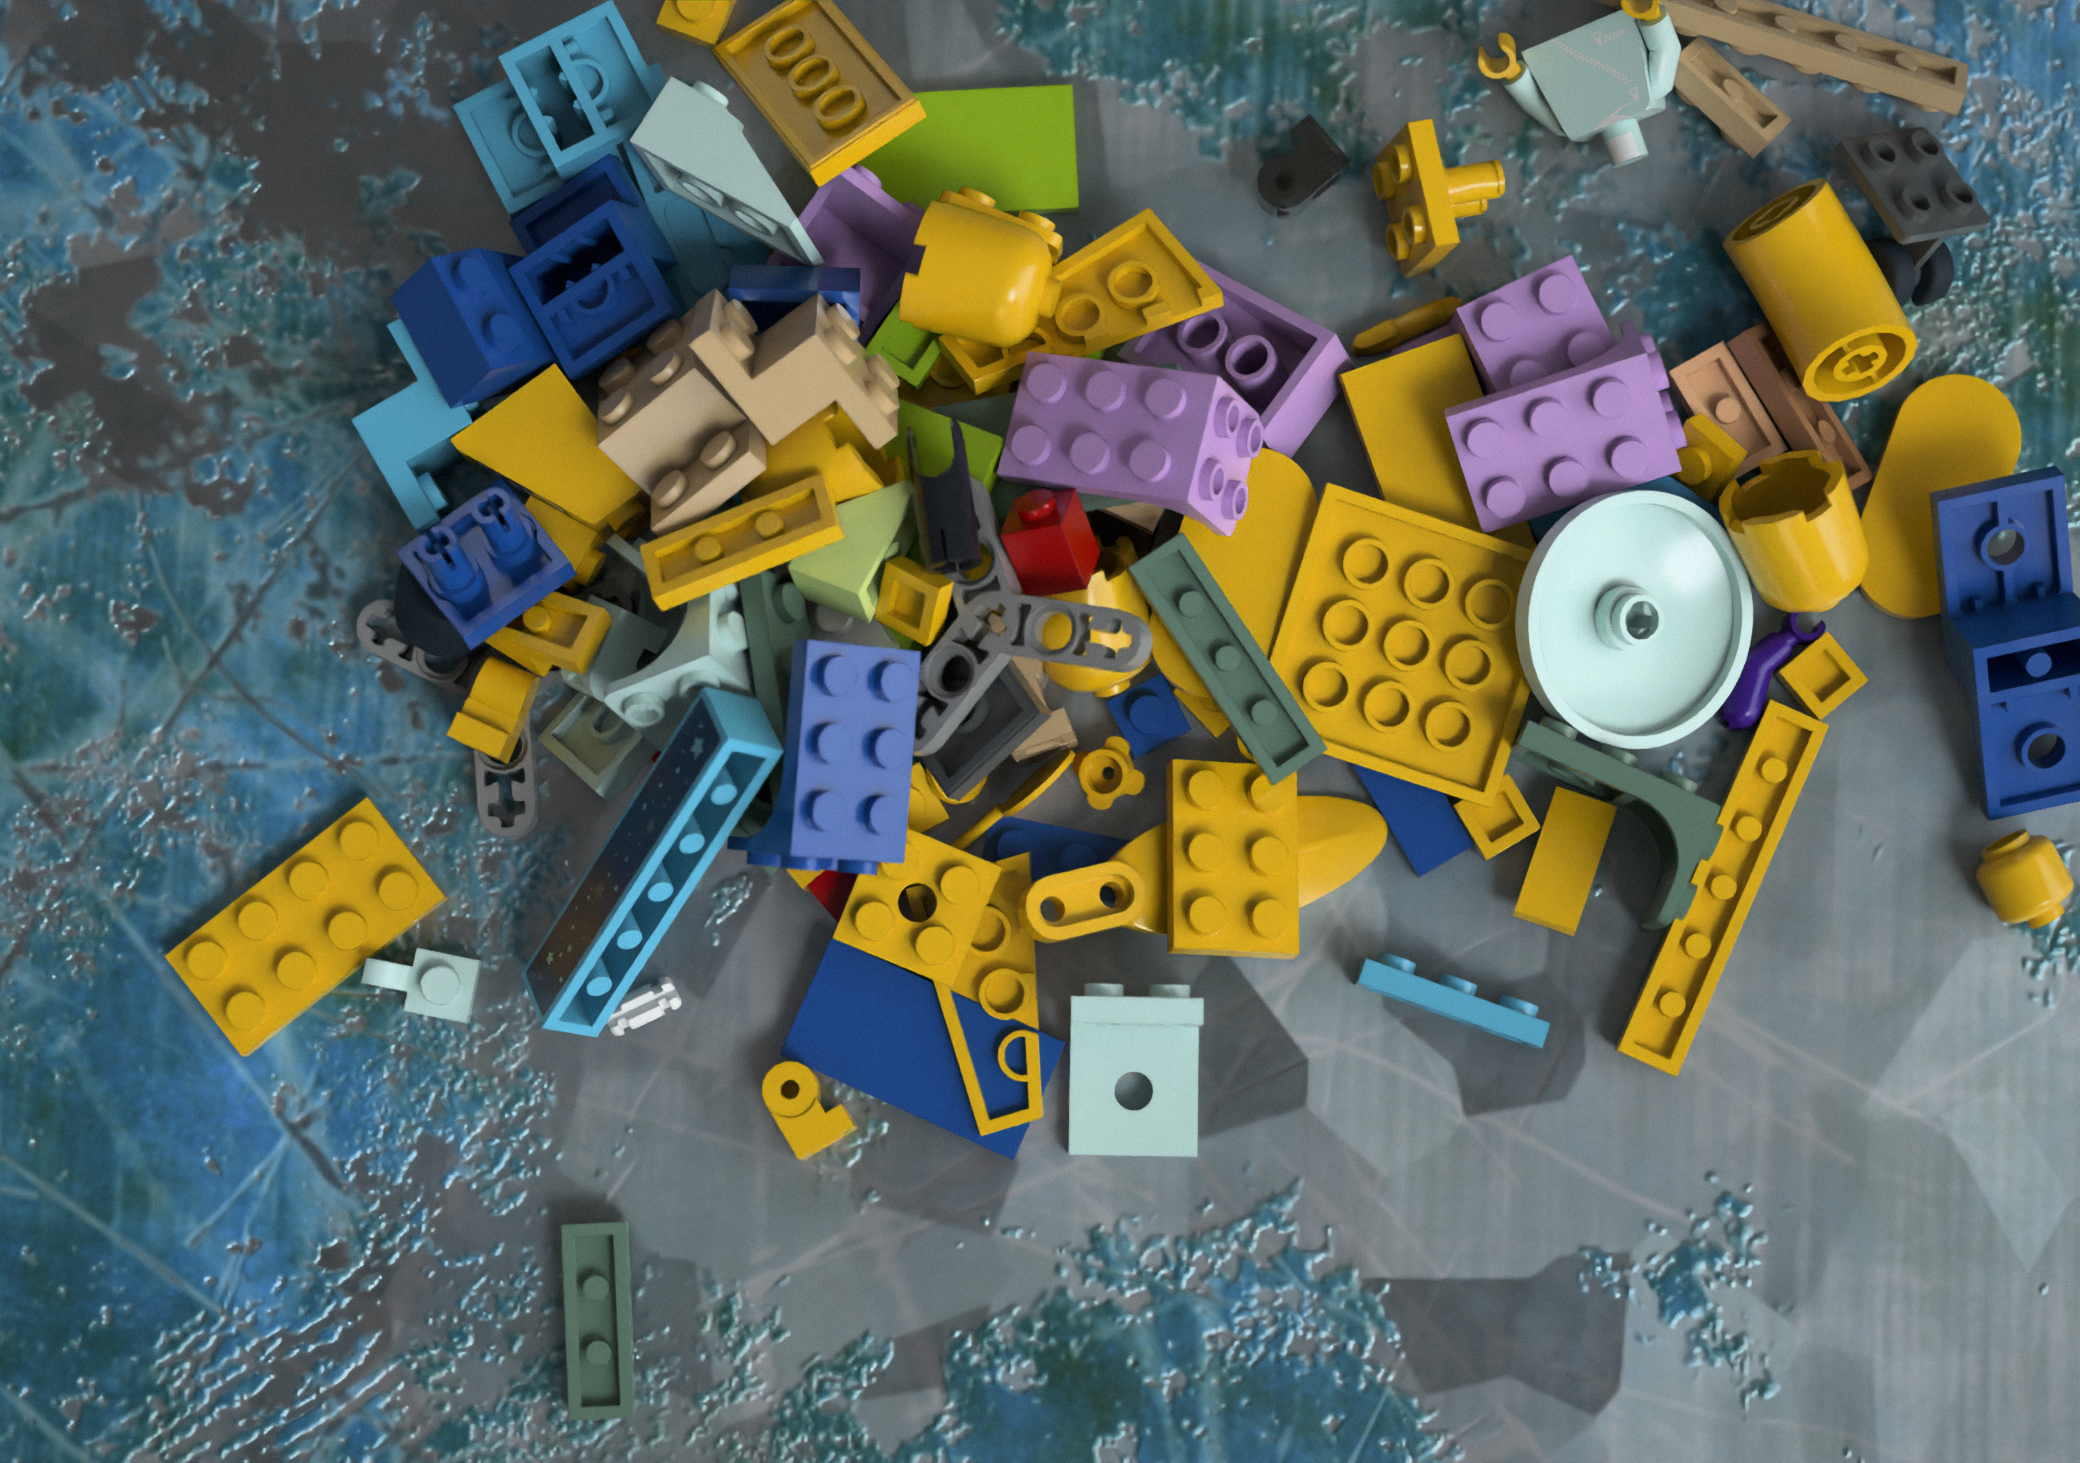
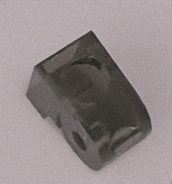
M1310 114L1290 130L1289 143L1294 147V150L1289 154L1272 157L1259 170L1256 185L1257 201L1261 208L1272 217L1286 219L1300 214L1349 173L1351 160Z

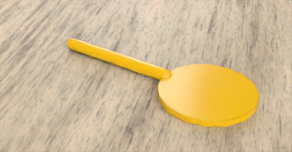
M1068 748L1052 757L1027 778L1004 804L996 805L950 845L964 850L1003 816L1005 818L1010 817L1026 807L1066 770L1076 754L1071 748ZM914 883L909 885V887H913L921 883Z

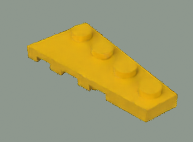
M1148 207L1052 267L1051 278L1061 280L1062 282L1055 312L1052 318L1040 316L1033 332L1020 343L1009 347H994L947 335L938 337L942 354L977 395L1021 379L1028 351L1080 358L1224 306L1223 291Z
M1030 851L992 862L1001 866L1002 870L955 984L952 988L933 980L980 1136L1034 1121L1044 1116L1039 1034L1027 1029L1016 1030L1007 1035L1001 1042L998 1049L1000 1068L1009 1078L1020 1082H1028L1029 1108L990 1119L951 993L953 991L981 1004L983 1009L996 1019H1015L1039 1030L1035 939L1023 929L1018 917L1020 896L1025 888L1032 883ZM924 884L907 888L906 893L915 922H922L930 918L937 906V899L933 890ZM1018 1037H1025L1027 1074L1014 1072L1009 1068L1005 1060L1007 1045Z

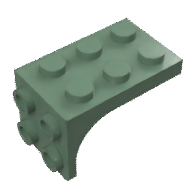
M1542 717L1539 724L1528 720L1518 729L1509 758L1612 805L1618 806L1640 821L1655 845L1658 858V876L1639 926L1649 931H1654L1672 924L1675 918L1682 921L1692 904L1698 885L1689 882L1693 870L1701 859L1708 861L1711 858L1720 840L1724 826L1716 823L1715 820L1721 806L1694 794L1698 785L1683 776L1666 770H1661L1659 776H1653L1635 768L1638 758L1627 751L1602 743L1599 750L1575 741L1578 731L1562 722L1548 717Z

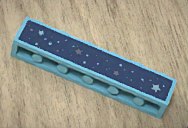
M703 686L521 973L541 1028L596 1038L600 1034L784 752L759 699Z

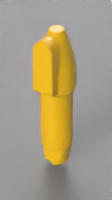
M1454 296L1437 299L1399 317L1389 318L1356 336L1354 342L1350 345L1352 352L1355 356L1385 352L1402 345L1408 339L1447 323L1452 318L1455 309L1463 306V301Z

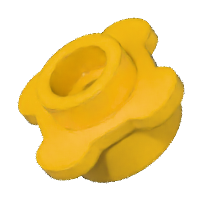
M1121 736L1109 737L1105 741L1104 747L1093 752L1081 751L1073 759L1072 769L1079 776L1080 784L1088 794V803L1095 809H1108L1112 806L1114 799L1126 793L1130 795L1139 794L1145 787V774L1135 768L1129 756L1130 743ZM1106 767H1111L1114 770L1112 779H1107L1104 776L1103 772Z

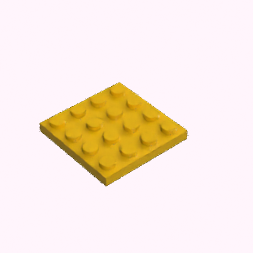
M1328 482L1325 483L1269 662L1328 748L1322 754L1487 808H1493L1531 691L1517 649L1515 618L1521 581L1534 550Z

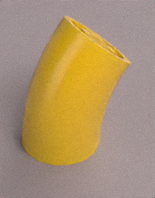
M1824 178L1807 181L1774 198L1738 224L1726 236L1722 243L1723 248L1766 316L1808 396L1824 402H1840L1861 397L1891 381L1914 358L1918 345L1915 334L1875 259Z

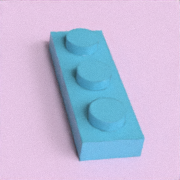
M1385 952L1379 953L1377 962L1365 958L1360 963L1353 983L1355 986L1533 1049L1542 1048L1550 1023L1535 1018L1538 1007L1531 1003L1507 995H1501L1499 1004L1483 1000L1474 996L1477 989L1476 984L1444 973L1440 974L1438 983L1413 975L1416 963Z

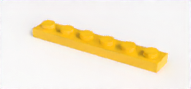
M1772 699L1766 701L1715 820L1716 823L1724 826L1720 840L1711 858L1708 861L1701 859L1699 864L1695 866L1689 882L1698 885L1692 904L1682 921L1675 918L1673 923L1668 925L1614 1051L1669 1076L1677 1077L1828 730V724Z

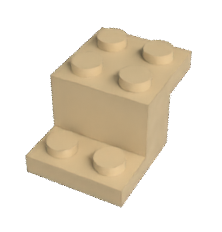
M714 288L695 302L689 346L772 446L835 400L876 450L898 435V408L900 403L896 388L900 386L899 378L882 355L876 353L871 357L857 341L856 338L860 336V331L852 317L840 304L836 303L830 307L818 292L756 337L754 333L758 330L757 325L747 309L738 300L733 299L728 303L718 289Z
M694 308L677 321L670 318L652 332L646 346L629 360L626 357L616 360L606 369L599 380L597 447L651 496V530L659 538L700 522L767 469L766 446L762 433L689 346Z

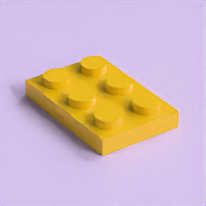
M1172 759L1166 765L1167 953L1294 959L1300 954L1297 770L1277 784L1270 785L1257 764Z

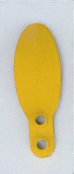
M1297 796L1299 908L1350 881L1379 855L1386 844L1388 829L1384 817L1377 809L1365 803L1339 797ZM1167 821L1145 831L1128 842L1107 862L1050 875L1031 883L1022 892L1018 902V917L1023 929L1032 938L1044 943H1056L1117 927H1124L1147 934L1167 936ZM1102 886L1111 888L1115 894V903L1112 908L1104 905L1100 899V889ZM1043 900H1048L1055 906L1057 915L1054 922H1049L1042 916L1040 906Z

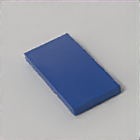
M833 936L831 937L780 1055L1014 1160L1031 1121L980 1136L934 981L835 940ZM951 991L989 1118L992 1119L1029 1108L1028 1082L1013 1080L1000 1068L998 1049L1001 1042L1007 1035L1016 1030L1027 1029L1039 1034L1041 1089L1043 1096L1067 1041L1042 1029L1037 1030L1015 1019H996L990 1016L981 1004ZM1025 1037L1013 1039L1005 1050L1007 1065L1011 1070L1019 1074H1027Z

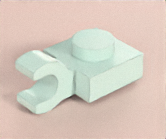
M417 948L413 967L366 958L361 983L407 992L403 1011L469 1024L482 961Z

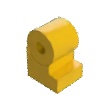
M493 655L490 656L477 675L470 696L467 697L461 712L456 713L447 736L508 764L534 702L539 686V676Z
M785 1061L775 1065L767 1072L762 1082L764 1102L798 1160L805 1161L858 1128L844 1105L839 1104L827 1111L821 1101L822 1086L819 1077L812 1069L798 1062Z

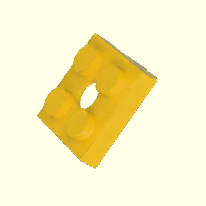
M907 828L904 864L878 862L877 875H858L833 939L953 988L1002 867ZM914 883H921L930 887L937 899L935 912L930 918L922 922H913L906 919L898 907L900 893L905 887Z

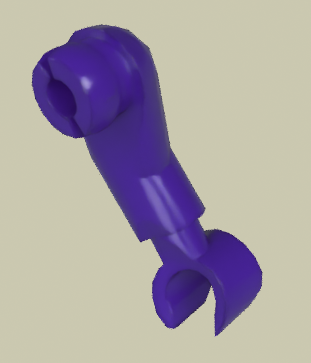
M1789 612L1782 619L1780 624L1781 630L1778 633L1770 632L1749 648L1741 675L1732 692L1719 708L1720 722L1722 723L1725 720L1728 722L1725 728L1739 732L1754 726L1758 722L1763 710L1772 672L1791 657L1794 647L1797 645H1809L1824 633L1826 626L1823 620L1814 626L1811 634L1802 632L1797 626L1796 618L1800 612Z

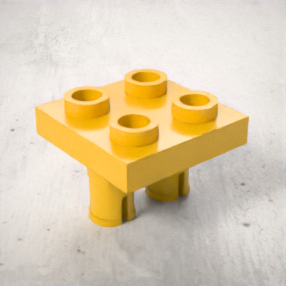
M1432 118L1407 122L1376 157L1377 163H1374L1372 168V181L1376 196L1379 200H1385L1390 220L1386 227L1388 252L1393 261H1399L1403 278L1425 275L1460 243L1455 219L1482 215L1487 210V200L1500 198L1505 192L1504 172L1497 159L1445 168L1442 164Z

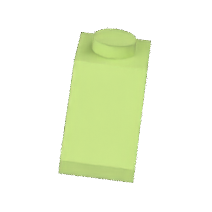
M907 480L837 505L845 538L788 561V569L794 584L801 591L804 599L870 623L876 611L886 562L899 555L905 556L918 533L912 484Z

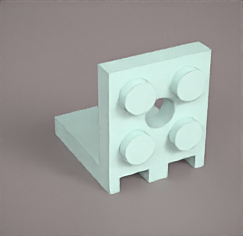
M1090 983L1084 984V996H1071L1068 1155L1197 1157L1199 1027L1204 1025V998H1190V985H1150L1149 997H1124V984ZM1129 1072L1143 1074L1152 1085L1150 1102L1139 1110L1125 1109L1118 1103L1115 1097L1116 1082L1122 1075Z

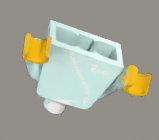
M1621 0L1622 10L1521 51L1524 61H1516V43L1513 37L1508 33H1499L1498 44L1507 55L1500 59H1493L1486 54L1484 48L1479 46L1478 66L1485 76L1500 79L1503 87L1518 105L1556 136H1567L1571 141L1586 142L1602 136L1612 166L1616 168L1649 155L1637 121L1665 110V96L1673 89L1681 44L1666 7L1659 4L1660 0Z

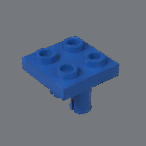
M502 478L396 551L402 564L470 650L577 575L568 558Z

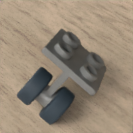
M1924 127L1842 139L1834 149L1836 154L1890 230V238L1879 237L1863 241L1884 275L1900 307L1902 308L1909 301L1910 297L1916 306H1923L1943 298L1949 291L1954 276L1953 259L1944 240L1950 236L1983 231L1991 221L1978 202L1975 191L1963 181L1944 154L1943 146L1938 139L1931 135Z

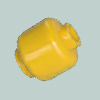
M2021 829L1994 841L1980 852L1984 860L1976 870L1977 881L1997 917L2002 922L2020 923L2026 921L2030 929H2036L2054 921L2065 912L2061 902L2071 893L2074 883L2055 846L2047 836H2030L2026 829Z

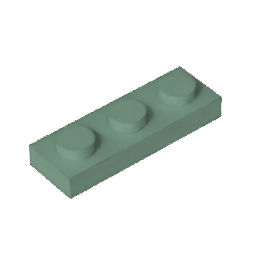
M628 1221L561 1224L569 1421L634 1418L637 1415Z

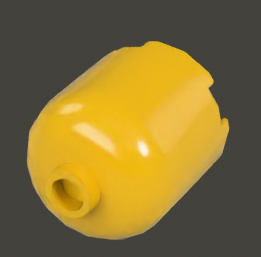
M934 200L931 201L924 213L914 240V244L926 247L919 274L906 272L904 276L899 319L901 321L911 323L914 328L994 347H1009L1020 343L1031 334L1040 316L1052 318L1058 303L1062 282L1061 280L1051 278L1052 257L1046 241L1038 232L1026 226L951 202L945 204Z
M835 400L773 446L763 435L766 446L767 469L741 488L740 496L744 504L822 472L831 487L837 506L905 480L904 467L899 454L888 460L883 446L876 450Z
M1814 449L1790 451L1767 458L1759 462L1762 474L1748 480L1741 487L1737 479L1727 484L1719 498V512L1746 568L1752 587L1768 605L1790 613L1823 612L1829 610L1859 586L1869 566L1866 535L1843 464L1839 459L1834 460L1833 463L1823 461L1820 452Z
M1099 535L1094 536L1100 549V555L1087 589L1041 597L1120 609L1140 617L1148 627L1152 613L1150 604L1127 571V568L1136 563L1138 559L1133 543L1126 536L1118 537L1115 541L1116 546L1102 547ZM1018 580V583H1019V586H1020L1022 595H1024V592H1023L1022 587H1021V585H1020V582H1019V580ZM1064 613L1050 617L1042 630V638L1045 645L1050 650H1057L1065 646L1072 634V624ZM1122 627L1119 633L1114 635L1091 630L1089 642L1108 646L1114 649L1117 654L1119 648L1130 647L1132 636L1122 632ZM1151 651L1148 659L1142 666L1131 672L1119 673L1043 661L1046 675L1060 688L1077 692H1093L1096 697H1109L1126 690L1130 686V679L1139 674L1151 662L1153 654Z

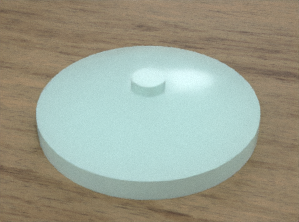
M1651 490L1613 491L1595 496L1567 512L1551 527L1536 547L1524 572L1517 598L1515 618L1517 649L1525 677L1540 704L1552 718L1578 731L1577 736L1594 743H1605L1618 748L1648 749L1675 742L1702 726L1716 713L1732 692L1741 675L1750 647L1753 628V602L1746 568L1728 533L1709 513L1682 497L1665 492Z

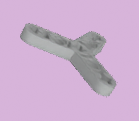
M971 475L970 482L977 527L980 526L978 530L979 544L987 546L991 555V563L988 571L979 579H968L964 572L959 571L958 563V573L945 574L946 578L954 581L952 596L959 616L920 665L916 714L924 715L920 723L926 729V732L922 738L914 736V756L933 754L945 744L1013 656L1120 673L1131 672L1141 667L1148 659L1152 649L1150 629L1138 616L1115 608L1022 595L1013 565L1000 536L1002 531L990 495L985 485ZM991 610L1003 613L1001 619L1007 628L1002 635L993 632L989 633L992 626L986 617ZM1064 613L1072 624L1070 640L1065 646L1057 650H1050L1042 638L1043 627L1050 617ZM1122 627V632L1132 636L1130 647L1119 648L1117 654L1114 649L1108 646L1089 642L1091 630L1114 635L1118 634ZM966 639L980 642L978 647L988 651V656L984 658L980 652L965 646L964 642ZM963 656L970 666V679L961 690L949 692L943 685V668L951 658ZM928 690L932 696L947 702L948 707L944 710L932 706L935 701L924 697L925 692Z
M598 582L573 597L585 602L588 601L590 595L598 598L603 597L609 603L620 600L622 603L620 608L636 615V608L631 597L620 586L610 582ZM382 599L373 601L364 607L357 619V637L362 646L372 654L464 699L470 696L477 675L485 661L492 655L531 672L492 647L474 657L461 658L459 665L449 673H434L427 664V653L414 646L412 661H407L403 657L411 648L406 644L393 638H387L382 646L376 645L379 640V634L371 629L372 624L376 618L386 621L394 613L393 600ZM552 665L545 677L539 676V686L535 697L563 679L561 667ZM533 704L520 733L522 750L516 760L505 765L497 764L488 755L474 749L479 818L489 832L500 838L516 839L523 837L533 829L538 821L539 796ZM524 771L525 782L511 781L513 799L518 803L525 804V814L516 815L514 817V826L507 828L502 818L492 815L493 806L503 804V784L495 782L489 785L488 776L490 773L512 776Z

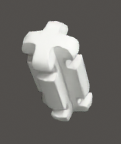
M662 976L658 978L659 984L655 986L648 983L625 994L606 1023L610 1032L615 1036H621L625 1034L624 1028L630 1026L631 1029H636L665 1015L664 1009L666 1008L678 1009L682 1003L674 982L669 977Z

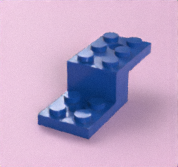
M2050 466L1930 492L1946 667L1970 696L1981 811L1989 821L2079 802L2080 599L2073 592L2064 474L2056 466ZM2005 529L2016 531V540L2010 550L1997 556L1987 553L1988 543L1997 532ZM2049 733L2057 735L2056 744L2048 754L2038 758L2028 756V748L2035 738Z

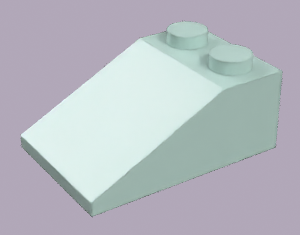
M671 76L630 139L631 144L663 189L804 266L823 267L825 261L743 135L744 125L728 112L726 107L729 101L716 89L701 81H696L693 87H690Z

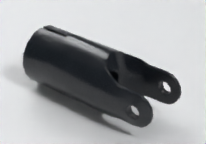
M951 418L954 457L951 466L945 472L935 477L923 474L914 429L911 426L907 428V456L924 572L928 574L958 573L957 563L961 572L971 570L982 564L965 440L956 418Z

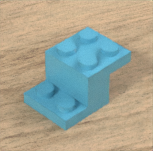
M608 0L498 56L508 78L452 106L507 213L513 220L607 154L619 156L623 163L616 145L633 136L659 96L660 90L613 0Z
M400 317L386 326L418 381L354 417L351 421L414 529L419 534H422L456 510L442 485L434 480L437 476L466 460L450 439L487 413L481 401L450 409Z

